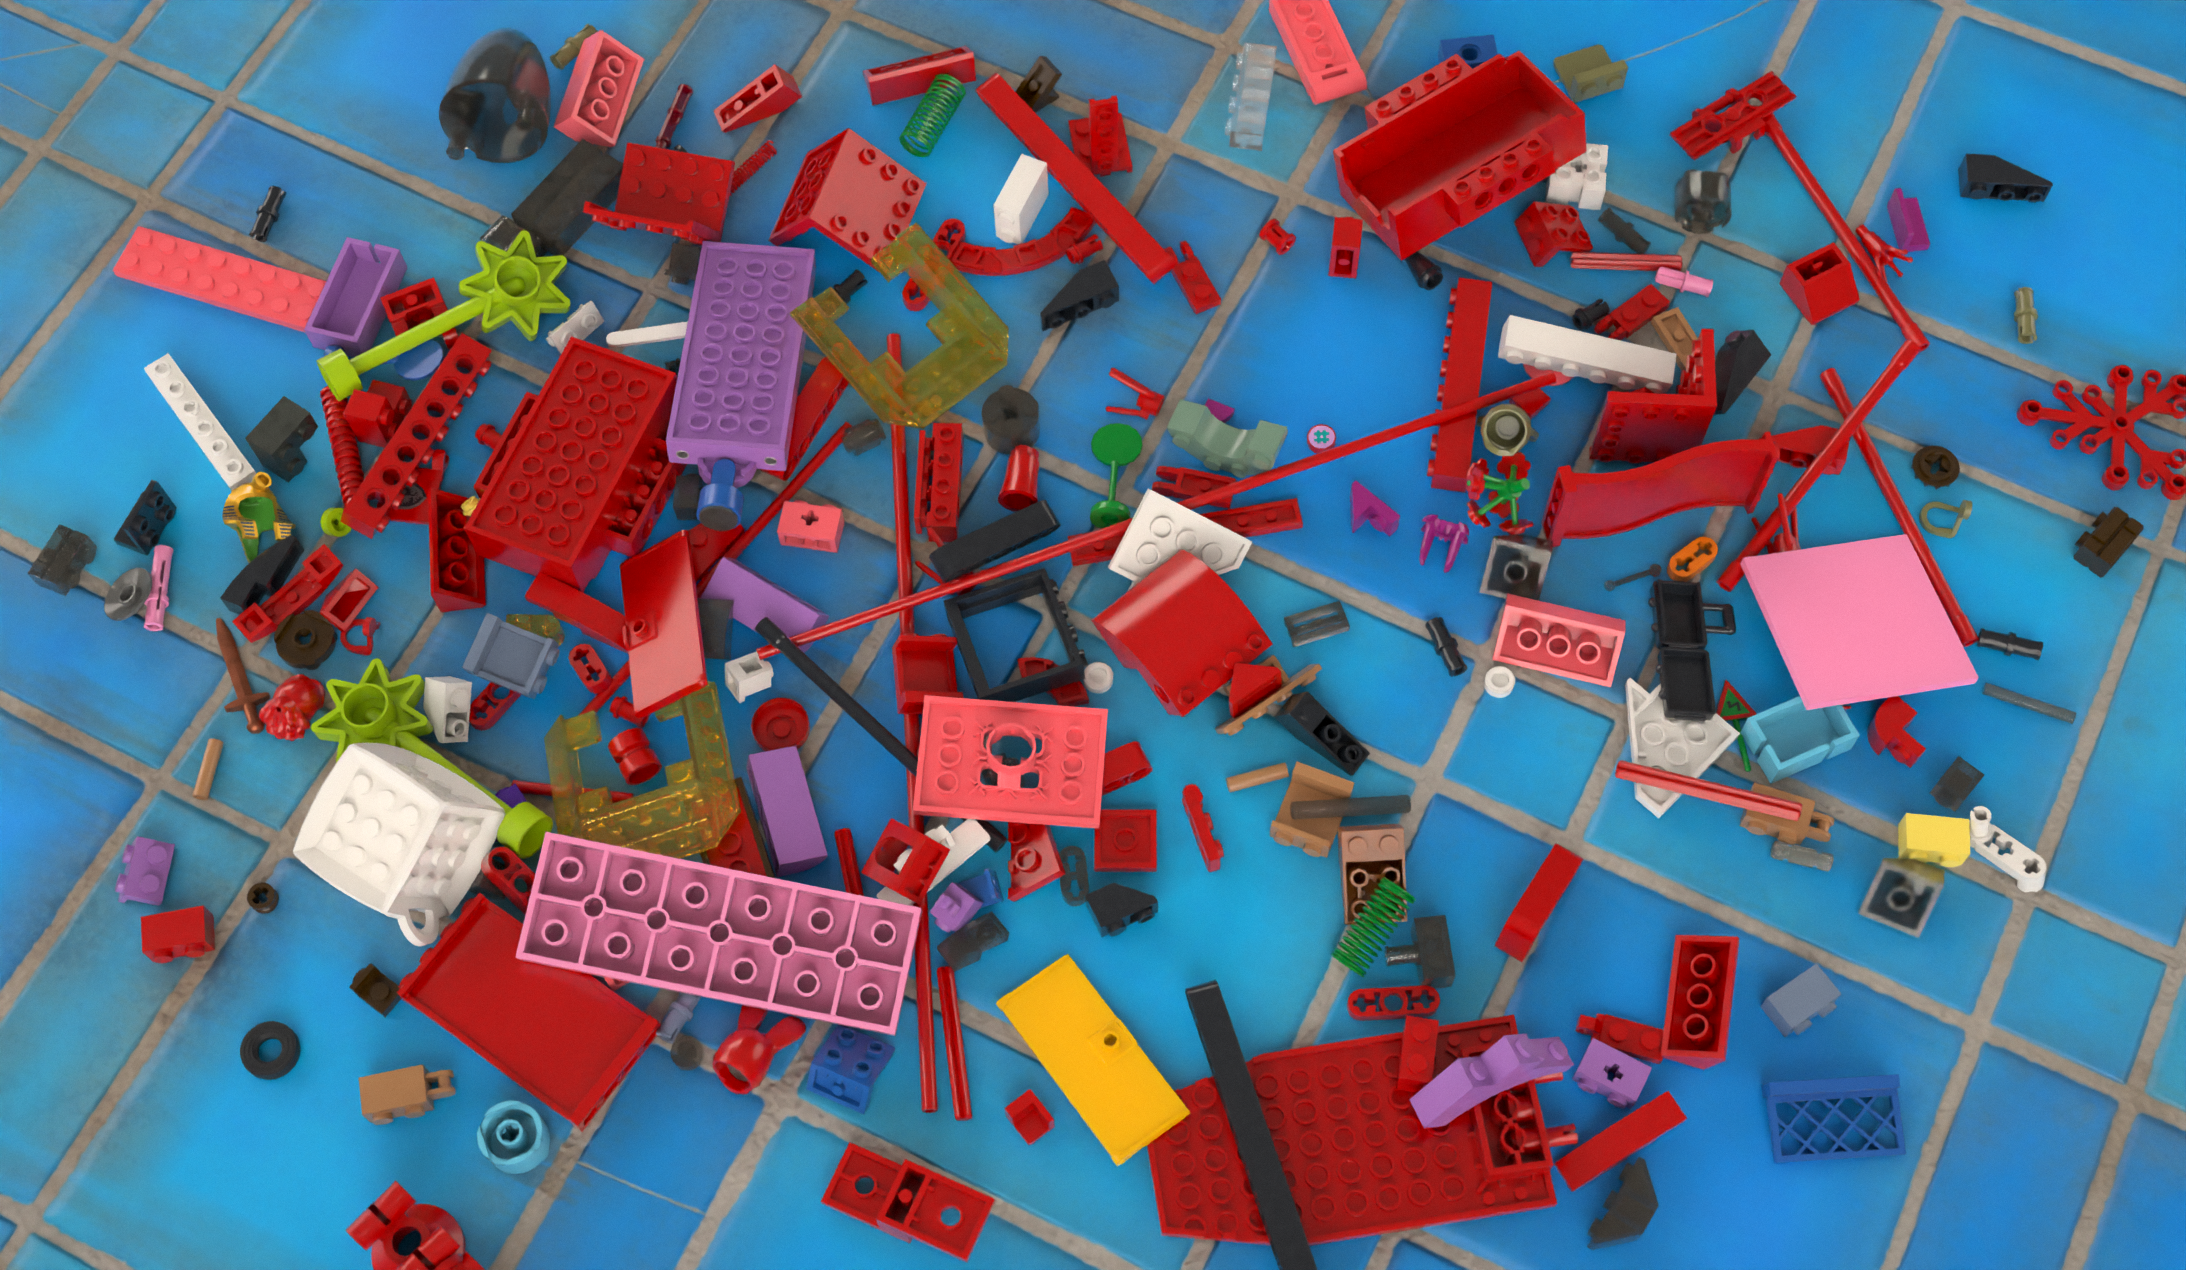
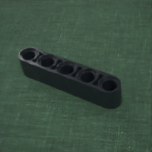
M1041 500L939 547L929 555V559L943 582L947 583L1050 535L1061 524L1047 501Z

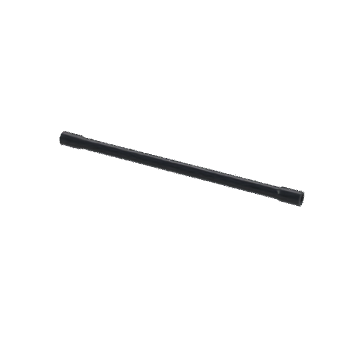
M768 617L763 618L756 625L755 631L774 648H777L916 777L918 758L800 650ZM975 819L991 838L986 845L997 853L1007 843L1008 839L989 821Z

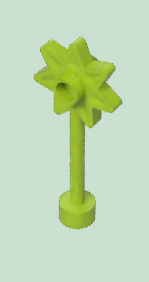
M525 230L518 234L507 252L484 241H479L476 243L475 253L482 271L459 282V293L471 299L350 360L342 349H338L316 360L317 366L335 398L341 401L351 396L354 389L363 390L359 375L482 313L481 329L484 333H490L507 322L512 321L528 340L534 341L538 334L540 313H567L570 310V300L554 285L555 281L566 269V257L562 255L536 257L530 233Z
M375 658L370 662L359 684L331 679L327 682L326 687L336 708L311 725V730L320 740L339 742L336 763L348 746L355 743L387 744L416 753L464 778L505 810L504 819L497 831V840L503 846L512 850L519 858H528L542 847L545 833H551L553 828V820L530 802H522L511 808L417 738V736L427 735L433 731V726L427 717L414 709L424 694L425 682L420 675L415 674L392 681L386 666L380 659Z

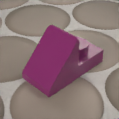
M1355 480L1352 483L1350 493L1352 533L1368 519L1376 530L1383 531L1388 536H1391L1398 529L1400 515Z

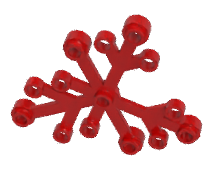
M2126 365L2115 366L2107 376V384L2114 390L2113 410L2101 398L2102 390L2096 385H2088L2081 395L2082 400L2086 404L2091 405L2101 416L2092 415L2072 394L2073 386L2066 380L2058 381L2052 393L2055 398L2062 400L2072 412L2042 407L2036 400H2027L2019 407L2017 419L2026 426L2036 425L2040 419L2073 424L2065 430H2056L2050 437V445L2058 450L2064 449L2069 441L2091 427L2102 429L2094 435H2085L2079 443V449L2085 454H2093L2101 444L2112 439L2111 466L2102 475V482L2108 489L2120 490L2129 480V472L2124 466L2126 442L2141 457L2140 475L2137 478V484L2141 488H2153L2159 476L2164 481L2161 485V491L2166 498L2179 500L2185 495L2186 477L2181 474H2174L2166 465H2170L2175 469L2183 468L2186 464V451L2175 449L2172 453L2151 450L2133 430L2134 423L2150 412L2171 415L2176 419L2186 417V400H2184L2186 398V375L2172 376L2165 389L2157 393V387L2162 381V376L2156 370H2148L2141 379V384L2144 387L2143 403L2126 413L2127 388L2133 381L2134 375L2131 368ZM2148 377L2153 378L2155 382H2151ZM2059 388H2064L2067 392H2061ZM2088 392L2095 394L2096 397H2091ZM2170 399L2175 400L2174 403H2168L2167 401ZM2176 407H2181L2184 411H2179ZM2056 437L2062 438L2064 442H2059ZM2085 442L2092 443L2093 447H2089ZM2174 456L2181 458L2182 462L2177 461ZM2144 477L2150 478L2152 482L2146 481Z

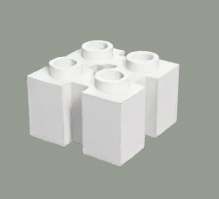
M1586 143L1587 152L1555 170V173L1548 176L1545 203L1568 205V201L1578 202V208L1600 210L1606 191L1607 173H1605V169L1607 166L1608 145Z

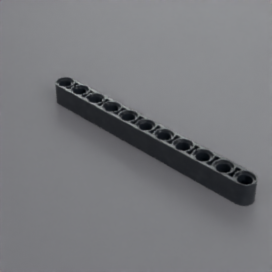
M1215 979L1186 988L1185 994L1278 1269L1317 1270L1219 985Z

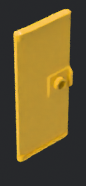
M1069 954L1064 955L996 1002L998 1008L1005 1014L1117 1166L1123 1164L1136 1152L1190 1114L1187 1107L1139 1047L1133 1035L1112 1012Z

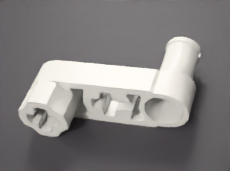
M1983 806L1973 808L1974 812L1971 810L1969 821L1970 846L1977 853L2017 880V887L2021 891L2038 892L2042 889L2047 866L2045 860L1995 825H1991V812L1988 808ZM1993 838H1996L1995 844L1991 843ZM2006 848L2011 849V850H2010V854H2008V853H2005V854H2003V855H2000V854H1999V849H2001V850H2005Z

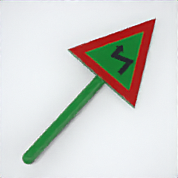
M1725 680L1716 714L1725 721H1733L1734 728L1740 733L1739 720L1748 719L1757 713L1734 687ZM1740 733L1737 740L1746 772H1750L1751 766L1744 738Z

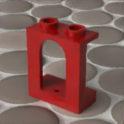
M891 818L861 873L920 905L950 849ZM908 845L914 847L899 875L895 874L894 864L897 862L898 857L907 849Z

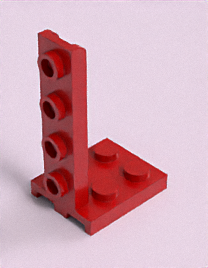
M1117 95L1111 96L1110 99L1096 101L1094 98L1088 99L1089 117L1068 120L1073 153L1093 175L1100 174V177L1111 176V172L1123 170L1131 173L1132 162L1122 113H1118Z

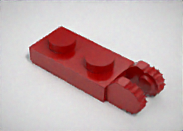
M1186 240L1179 242L1180 251L1186 260L1181 263L1178 262L1177 256L1171 247L1165 248L1164 250L1176 264L1171 273L1193 312L1199 314L1220 305L1221 298L1197 256L1194 257L1189 243Z
M1649 284L1599 321L1594 331L1597 334H1601L1614 325L1617 329L1608 338L1621 341L1645 326L1653 317L1664 312L1669 307L1670 301L1652 284Z
M1162 465L1157 467L1155 474L1162 479L1176 480V484L1155 481L1151 489L1163 496H1173L1185 500L1237 482V479L1184 467L1179 469ZM1234 495L1209 503L1208 505L1230 509Z
M1196 784L1185 785L1182 791V802L1208 872L1219 870L1224 852L1219 839L1214 840L1210 832L1214 828L1209 813H1203L1202 792H1200L1199 786H1196Z

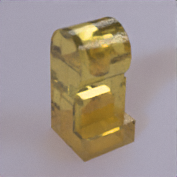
M506 615V623L546 639L548 637L554 639L559 646L564 641L565 632L559 620L552 615Z

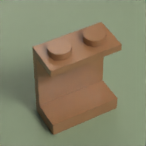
M1296 762L1292 772L1291 783L1276 820L1272 821L1269 836L1283 846L1294 845L1302 848L1310 856H1323L1327 858L1338 832L1337 827H1340L1351 799L1355 783Z

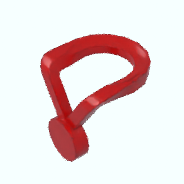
M373 617L353 620L348 628L340 634L343 647L355 654L371 655L374 646L373 635L375 630L379 629L380 622H376ZM362 625L363 635L367 636V646L351 645L347 641L349 630L355 626Z

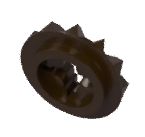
M1927 446L1915 454L1911 469L1915 472V479L1923 481L1924 487L1931 485L1937 490L1943 486L1949 487L1957 479L1960 465L1956 456L1948 449L1941 446ZM1940 461L1938 471L1932 474L1930 471L1931 466Z

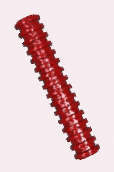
M326 386L320 391V397L322 399L321 403L325 413L324 417L330 436L329 441L333 451L332 455L345 509L363 482L364 472L360 462L361 458L359 456L356 436L343 414L348 404V398L338 401L329 387Z

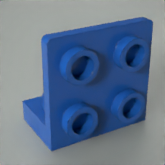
M838 1024L811 1062L806 1090L864 1114L870 1105L874 1083L894 1055L895 1047L847 1026Z

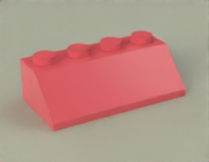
M603 30L583 40L553 127L576 142L614 147L644 58Z
M1507 594L1492 660L1611 687L1626 632V620Z

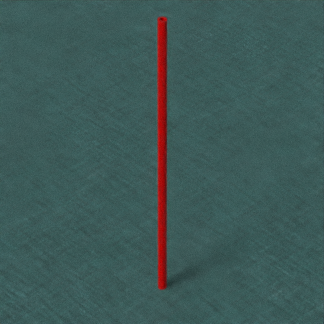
M845 422L723 557L733 559L739 557L783 508L784 501H789L854 430L850 423ZM721 559L696 585L698 601L703 595ZM629 660L612 677L610 687L606 691L597 694L577 716L583 724L586 725L631 676Z

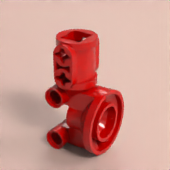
M396 1180L345 1229L364 1250L367 1251L372 1246L371 1260L374 1270H485L467 1251L465 1252V1237L456 1219L438 1206L415 1204L417 1201ZM411 1231H419L422 1239L421 1244L410 1255H399L398 1246L404 1236Z

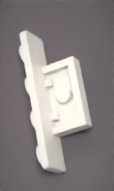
M975 819L965 820L951 833L941 825L937 829H932L925 834L950 849L927 893L990 841L989 834ZM907 849L898 857L897 862L894 864L898 873L903 868L912 849ZM888 887L883 888L877 893V898L880 900L909 906L915 903Z

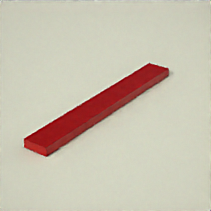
M1297 498L1199 514L1244 538L1303 527ZM1088 533L1068 536V540ZM1125 533L1070 552L1072 565L1079 566L1112 560Z

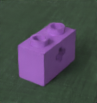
M1592 1038L1572 1080L1578 1082L1577 1085L1586 1092L1593 1094L1597 1092L1607 1097V1101L1618 1108L1625 1109L1627 1107L1632 1109L1652 1067ZM1608 1072L1615 1074L1613 1081L1607 1079Z

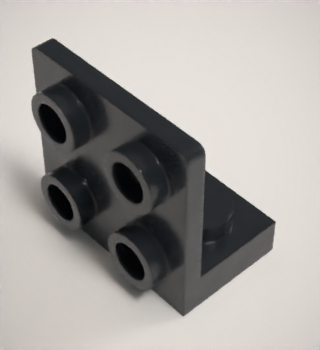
M151 480L145 491L142 492L113 539L117 545L148 556L151 549L158 544L162 531L167 523L172 521L177 508L159 482Z

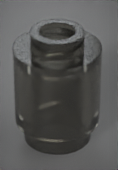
M877 418L871 421L866 419L845 429V436L841 438V441L848 454L853 452L855 456H858L881 445V441L886 439V435Z

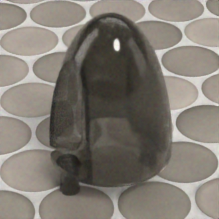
M512 28L492 30L477 39L456 64L445 87L439 107L440 124L449 139L446 154L449 155L450 159L461 160L464 157L465 149H470L475 152L478 159L494 163H512L532 156L543 146L547 138L550 121L551 100L549 80L540 51L523 32Z

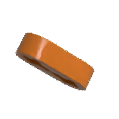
M1699 537L1674 554L1667 566V574L1670 579L1687 582L1712 564L1717 555V544L1711 538ZM1699 549L1709 550L1708 554L1703 553L1700 556L1696 557V554ZM1689 562L1686 571L1683 569L1679 571L1676 570L1677 565L1683 566L1685 563Z

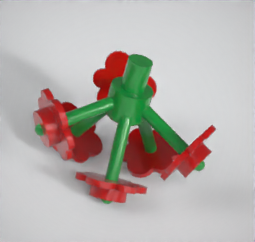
M1518 452L1513 456H1502V461L1498 462L1497 471L1505 474L1504 476L1507 480L1489 476L1487 461L1483 458L1471 465L1466 477V490L1468 491L1469 499H1472L1467 503L1470 509L1467 513L1474 524H1481L1484 528L1491 526L1485 514L1487 511H1490L1493 514L1498 513L1501 518H1506L1509 514L1511 515L1512 519L1499 524V528L1510 535L1522 534L1526 528L1533 526V521H1528V519L1518 520L1517 513L1519 511V504L1516 501L1522 491L1530 487L1526 477L1528 475L1527 470L1531 468V463L1525 460L1523 453ZM1484 488L1496 490L1489 493L1488 498L1490 502L1484 507L1480 508L1474 501L1479 500Z

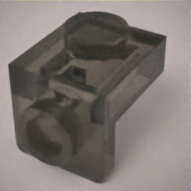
M673 243L669 269H665L664 275L671 277V282L688 285L689 280L695 281L701 247Z

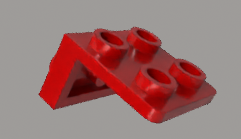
M1533 202L1514 221L1534 267H1543L1558 251L1590 252L1593 249L1589 234L1585 231L1579 218V213L1571 205Z

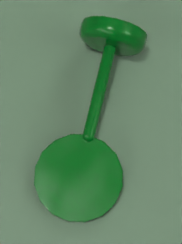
M1108 424L1100 428L1093 435L1091 441L1092 453L1096 459L1105 465L1111 466L1108 500L1097 502L1090 511L1091 523L1101 529L1131 519L1129 508L1124 503L1115 501L1118 466H1125L1134 462L1139 457L1143 444L1137 430L1126 424Z

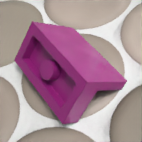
M1895 188L1888 202L1887 209L1898 248L1901 250L1906 249L1908 252L1927 250L1930 241L1917 197L1904 199L1902 189Z

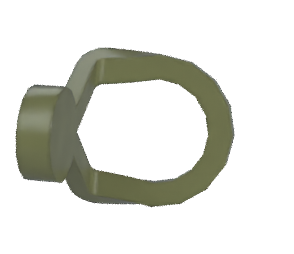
M1963 500L1960 507L1941 502L1927 503L1920 510V524L1928 533L1945 538H1953L1957 534L1962 520H1967L1970 517L1972 501ZM1932 508H1939L1957 512L1958 516L1953 528H1937L1929 523L1927 511Z

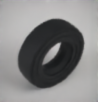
M267 1021L254 1026L245 1035L240 1047V1057L244 1067L255 1077L266 1080L277 1079L289 1073L296 1065L300 1056V1042L296 1033L287 1025L276 1021ZM269 1039L279 1040L282 1044L280 1056L271 1062L262 1061L259 1058L260 1046Z

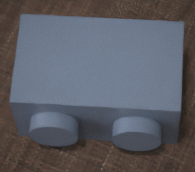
M1816 963L1768 996L1760 1007L1784 1037L1793 1031L1796 1035H1799L1812 1025L1810 1020L1819 1014L1821 1018H1824L1837 1008L1835 1002L1841 996V993Z

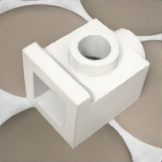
M757 651L725 663V685L739 703L744 702L746 696L771 687V678L774 676L772 666L767 660H760Z

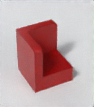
M1031 1089L1004 1108L1007 1119L1028 1145H1032L1055 1127L1053 1117Z

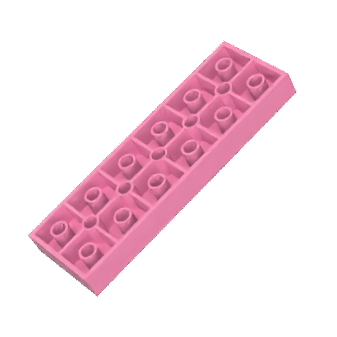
M546 832L515 958L896 1036L922 909Z

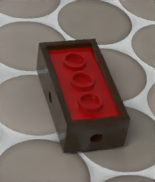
M742 777L682 797L703 864L775 878Z

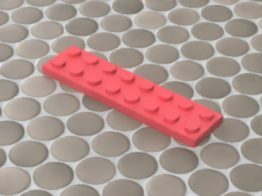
M141 226L137 227L113 269L117 277L301 332H305L304 328L326 281Z

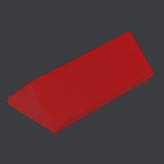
M966 46L862 71L873 106L927 93L936 75L939 74L950 75L962 84L976 81L974 54ZM937 80V82H943L951 86H956L955 84L947 80ZM939 84L942 88H948V86Z
M430 488L428 489L431 596L441 613L482 608L486 605L484 557L477 555L464 530L470 517L468 515L464 516L462 513L464 510L461 508V505L469 498Z
M1675 936L1661 1047L1662 1058L1702 1070L1726 1060L1740 940L1738 936Z

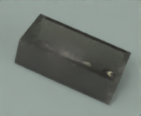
M582 139L511 213L518 233L523 230L528 231L533 243L554 256H564L594 223L591 215L583 213L585 201L607 209L617 199L623 163L607 153L603 155L602 150Z

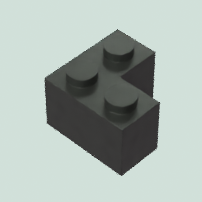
M283 396L245 439L261 464L289 483L294 476L301 473L304 465L307 463L300 447L314 435L318 425L310 412Z

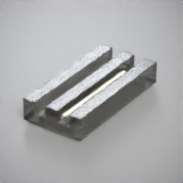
M1340 601L1284 617L1283 620L1285 627L1288 629L1287 633L1291 637L1293 647L1343 633L1350 629ZM1336 611L1338 613L1337 615L1327 617L1324 619L1314 620L1311 623L1304 624L1298 627H1294L1293 625Z

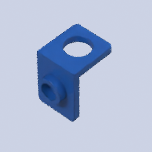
M989 868L984 869V875L958 882V884L962 885L983 902L980 909L1004 901L996 871Z

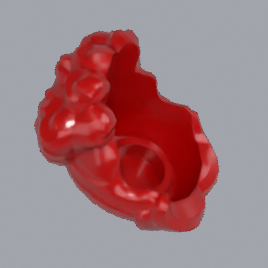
M297 674L286 679L276 688L273 698L259 712V718L266 724L267 733L274 735L277 739L290 741L304 738L305 730L310 728L312 717L324 705V686L321 682L310 679L303 674Z

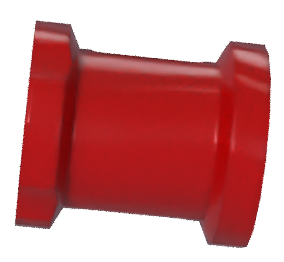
M1277 219L1267 222L1259 234L1263 241L1267 240L1276 248L1275 252L1278 255L1287 253L1296 241V236L1293 233L1288 234L1280 226V222Z

